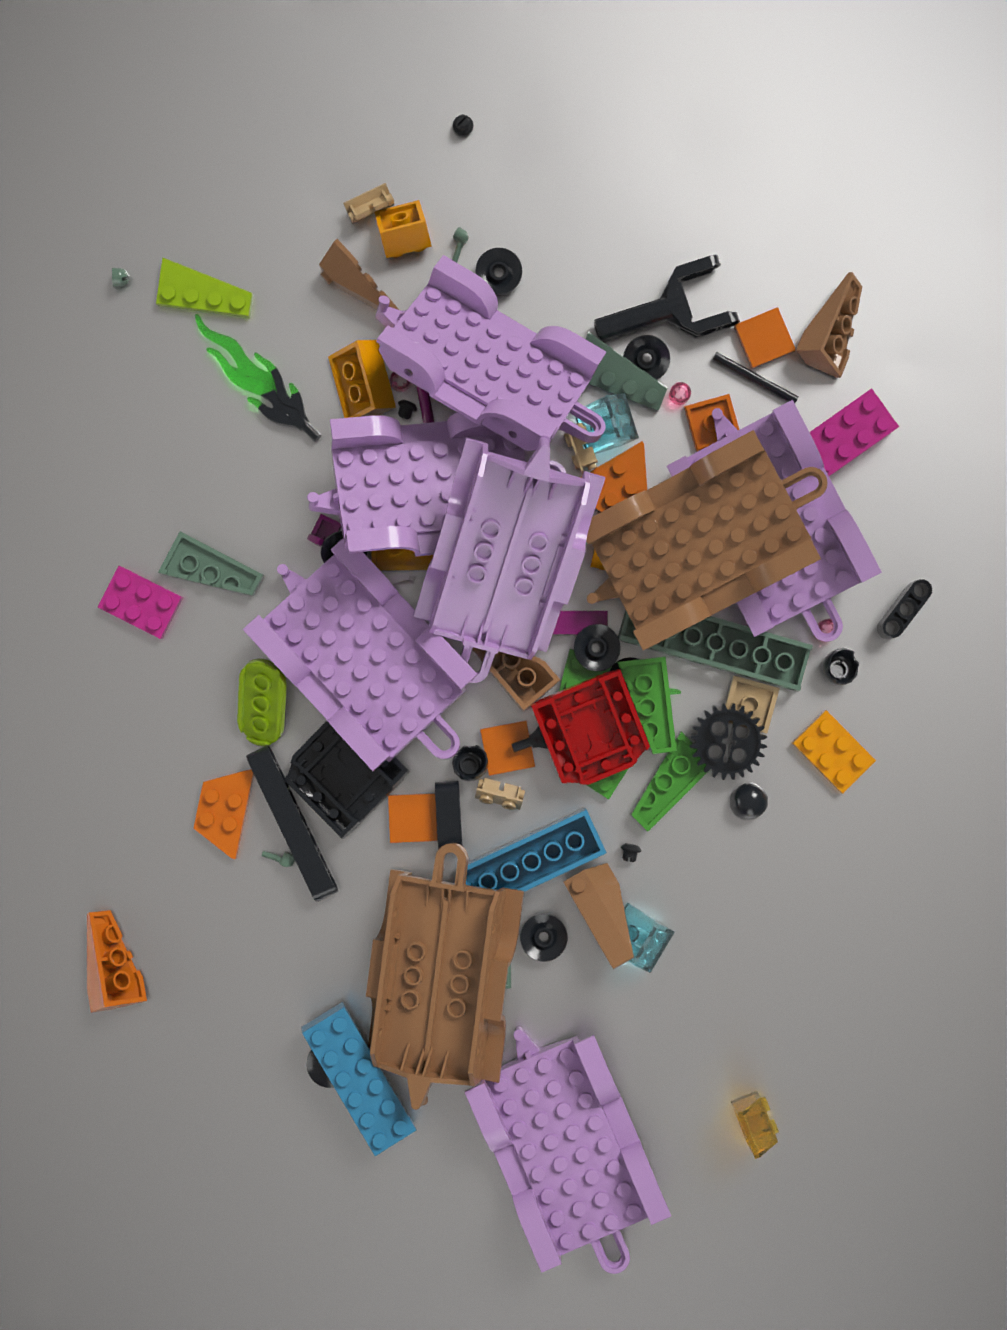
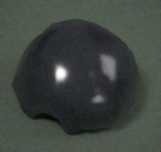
M843 647L831 651L825 657L823 671L831 683L845 685L851 683L856 678L859 662L855 659V652L853 650Z
M478 745L463 746L452 760L454 773L465 781H475L481 778L486 773L489 764L486 752Z
M745 783L739 786L730 797L731 810L735 816L743 820L755 819L761 816L768 806L766 792L763 787L756 783Z

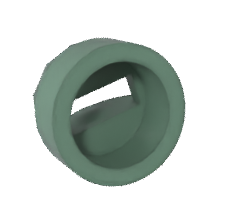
M112 268L113 287H122L129 282V279L123 278L129 276L126 270Z

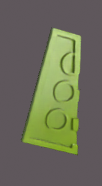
M162 257L156 299L158 306L250 318L253 294L251 292Z

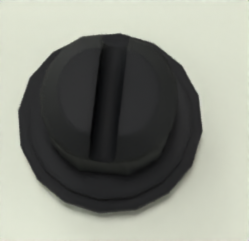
M465 114L459 115L453 121V130L458 135L465 136L473 130V121Z
M398 401L400 406L398 415L401 418L408 420L411 418L412 412L418 410L416 404L410 401Z
M625 843L621 846L622 850H624L622 857L624 861H628L630 857V862H635L637 853L642 851L638 845Z

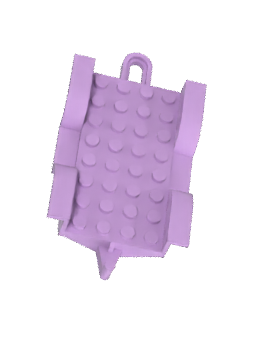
M445 255L434 266L429 283L408 310L401 311L388 307L390 299L387 296L379 297V305L375 317L386 327L376 341L380 344V354L391 371L430 393V397L477 425H484L526 451L536 450L539 446V438L543 435L548 436L551 442L559 430L588 443L597 442L602 437L606 428L603 418L577 401L590 383L598 365L605 356L606 351L563 327L547 326L538 333H535L497 310V297L485 280ZM569 414L574 415L592 426L594 432L586 431L569 421L567 417Z
M791 400L779 406L771 414L740 430H737L723 415L721 409L715 408L712 411L717 442L689 457L684 456L667 465L671 476L682 472L706 455L754 430L781 480L804 468L816 467L824 472L828 482L827 489L821 497L797 509L821 560L737 602L753 636L755 637L802 613L812 634L818 640L830 642L837 639L842 632L843 623L831 601V597L882 573L859 527L848 510L845 509L831 482L817 446L794 401ZM809 476L786 488V491L791 500L794 501L815 490L819 482L816 477ZM822 602L833 623V630L829 633H823L809 608Z
M459 413L453 414L447 421L410 425H400L397 419L388 416L330 419L335 489L320 495L315 492L309 493L307 495L308 507L311 511L339 516L345 548H348L349 553L408 549L415 552V557L434 555L466 438L487 443L488 452L526 462L524 449L484 425H477ZM550 460V469L566 473L560 463Z
M546 435L539 438V446L528 462L488 452L487 443L470 438L465 440L451 488L445 519L433 559H431L425 575L414 617L430 621L429 633L463 642L460 656L467 664L473 647L486 650L481 668L476 672L478 675L469 683H478L487 677L495 654H498V651L532 660L537 650L547 652L560 611L564 604L568 605L586 552L585 545L589 526L605 477L584 471L582 478L550 469V438Z
M344 539L340 540L331 549L334 555L307 580L289 570L285 564H280L277 567V571L281 574L290 595L264 619L258 615L243 629L244 632L304 694L372 771L377 769L385 760L390 762L416 738L435 757L443 760L454 757L459 751L460 740L456 732L443 720L441 715L466 691L465 686L478 674L442 636L429 633L427 622L424 619L414 617L415 610L363 552H348V548H345ZM433 722L451 740V747L448 750H440L423 732Z
M518 1026L514 1030L517 1058L501 1067L500 1082L481 1080L479 1085L465 1090V1095L490 1150L494 1152L512 1194L514 1206L541 1273L561 1265V1255L589 1243L592 1244L598 1261L606 1272L612 1274L620 1273L627 1268L630 1262L629 1250L620 1230L646 1218H649L651 1225L671 1217L670 1211L595 1036L592 1035L581 1041L575 1036L539 1048L525 1030ZM610 1234L613 1235L621 1253L617 1261H610L607 1258L599 1240L600 1238Z

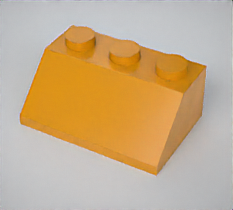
M356 340L328 356L344 418L379 416L396 408L384 360L379 352L380 346L376 342L377 340Z

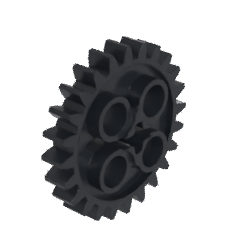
M722 703L721 710H718L713 705V713L710 714L704 710L706 718L697 717L701 724L699 726L692 725V728L697 732L696 734L689 735L690 738L695 740V743L690 744L689 747L696 748L697 751L691 755L692 757H700L696 764L700 766L705 763L703 771L706 773L712 769V777L714 778L718 773H721L722 780H725L727 774L730 775L732 780H735V773H739L743 778V770L747 769L752 773L753 770L750 765L753 763L759 766L760 764L756 758L765 757L764 754L759 752L760 749L767 748V745L761 743V740L766 739L767 736L760 734V731L765 727L763 725H756L760 720L759 717L751 719L752 710L744 714L745 706L743 705L738 710H736L735 703H731L729 709H727L725 703ZM732 720L733 725L730 732V738L734 740V742L729 744L728 761L724 762L723 759L726 751V744H724L722 740L727 739L728 722ZM715 722L723 723L724 730L722 733L714 734L712 732V725ZM739 725L747 727V734L744 737H737L735 731ZM713 745H717L721 749L720 755L715 758L710 757L708 754L709 748ZM738 748L743 749L744 757L739 761L733 760V751Z

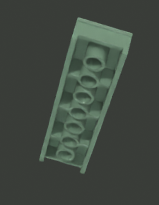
M625 609L618 634L619 641L641 647L633 632L636 628ZM709 616L648 649L798 692L801 690L803 675L813 645L768 632H763L754 637L747 626Z

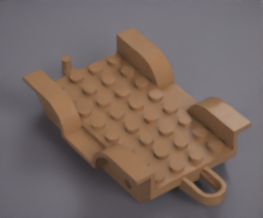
M755 431L748 432L696 461L682 472L592 517L586 542L593 545L609 578L594 593H590L587 596L588 603L594 604L598 601L620 597L636 628L633 632L644 651L821 560L797 509L825 493L828 484L826 475L816 467H807L781 480ZM809 476H814L818 479L819 484L815 490L794 501L791 500L786 488Z
M457 843L446 844L437 851L432 879L412 876V872L390 870L384 919L380 932L373 939L366 991V997H370L372 1001V1017L368 1041L373 1067H378L407 1078L411 1107L415 1110L427 1104V1095L432 1083L476 1086L484 1079L491 1082H500L506 1034V1021L502 1012L508 967L513 960L519 935L524 891L504 887L499 890L466 885L469 857L466 849ZM450 852L454 853L458 859L455 883L442 881L445 857Z

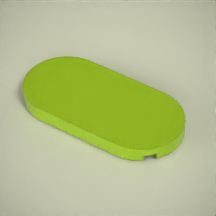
M262 658L249 661L240 672L237 724L241 733L244 732L249 742L258 746H269L276 742L284 731L287 682L285 675L272 661Z

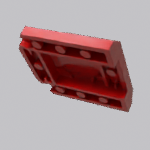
M620 669L605 672L544 697L530 705L562 783L592 784L633 767L642 753L650 748Z

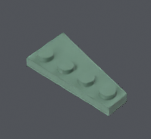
M588 332L586 340L606 351L589 384L659 411L668 387Z
M181 531L178 533L158 571L160 574L251 596L255 595L265 576Z

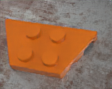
M643 441L590 471V473L605 477L595 508L598 512L601 513L615 504L647 490Z
M252 769L205 781L202 785L194 829L232 859H237L254 778Z

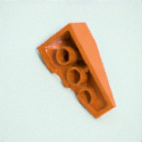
M110 910L87 913V993L91 1013L113 1010L147 1001L143 976L140 970H136L131 959L133 956L130 950L127 951L122 941L123 935Z

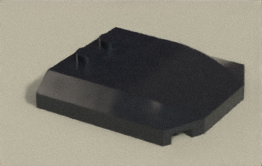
M326 721L292 756L291 766L285 781L341 839H344L404 780L410 770L395 756L390 762L385 760L377 769L372 771L329 722Z

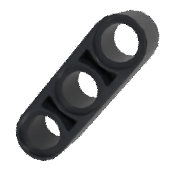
M919 579L910 582L877 625L878 634L882 638H896L904 632L932 594V586L927 580ZM916 585H920L923 588L921 597L917 596L914 592ZM902 603L907 604L909 607V613L906 616L900 611ZM888 622L893 623L895 626L893 634H889L886 631V624Z
M459 781L435 782L438 850L449 843H457L462 846Z

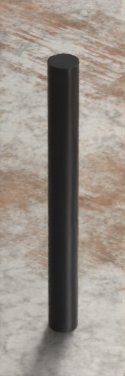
M716 352L712 359L788 402L793 400L796 403L799 397L719 352Z

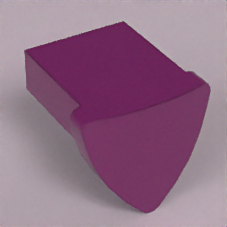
M320 514L307 539L321 547L323 541L329 535L340 531L341 524L332 518Z

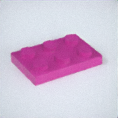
M118 566L98 608L159 639H163L183 597L122 566Z

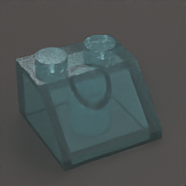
M625 393L607 395L585 406L600 415L606 425L602 437L597 442L585 444V449L592 446L594 453L597 454L623 446L639 438ZM575 417L577 424L582 423L583 426H586L588 432H594L592 426Z
M627 903L624 909L634 958L629 960V962L651 973L675 932Z

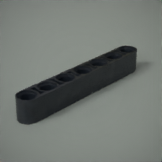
M266 745L246 755L252 772L312 897L316 902H319L337 893L338 888L290 786L285 781V776L272 749Z

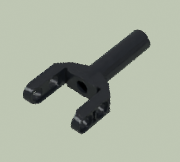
M717 254L676 266L660 299L595 319L594 327L598 339L603 342L665 321L676 325L682 332L694 338L727 329L740 323L738 313L730 311L692 322L693 316L682 282L710 274L721 265L719 256Z

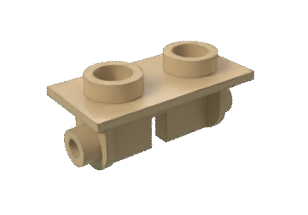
M386 183L343 204L353 224L374 214V211L391 207L394 204V199Z
M582 423L576 424L585 430L587 429ZM568 433L564 434L568 448L573 446L575 455L571 456L575 469L580 468L583 474V468L588 467V470L597 468L596 463L598 460L596 459L593 447L584 449L583 445L588 444V442H584Z
M484 778V780L479 779L475 798L479 799L480 802L500 804L508 810H520L525 790H521V787L505 783L504 789L501 791L499 790V781Z

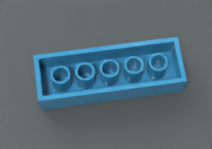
M583 808L468 862L466 885L499 890L504 887L525 892L607 852L586 808Z
M343 1002L301 1027L303 1036L374 1156H377L416 1131L413 1120L383 1069L373 1067L370 1047Z

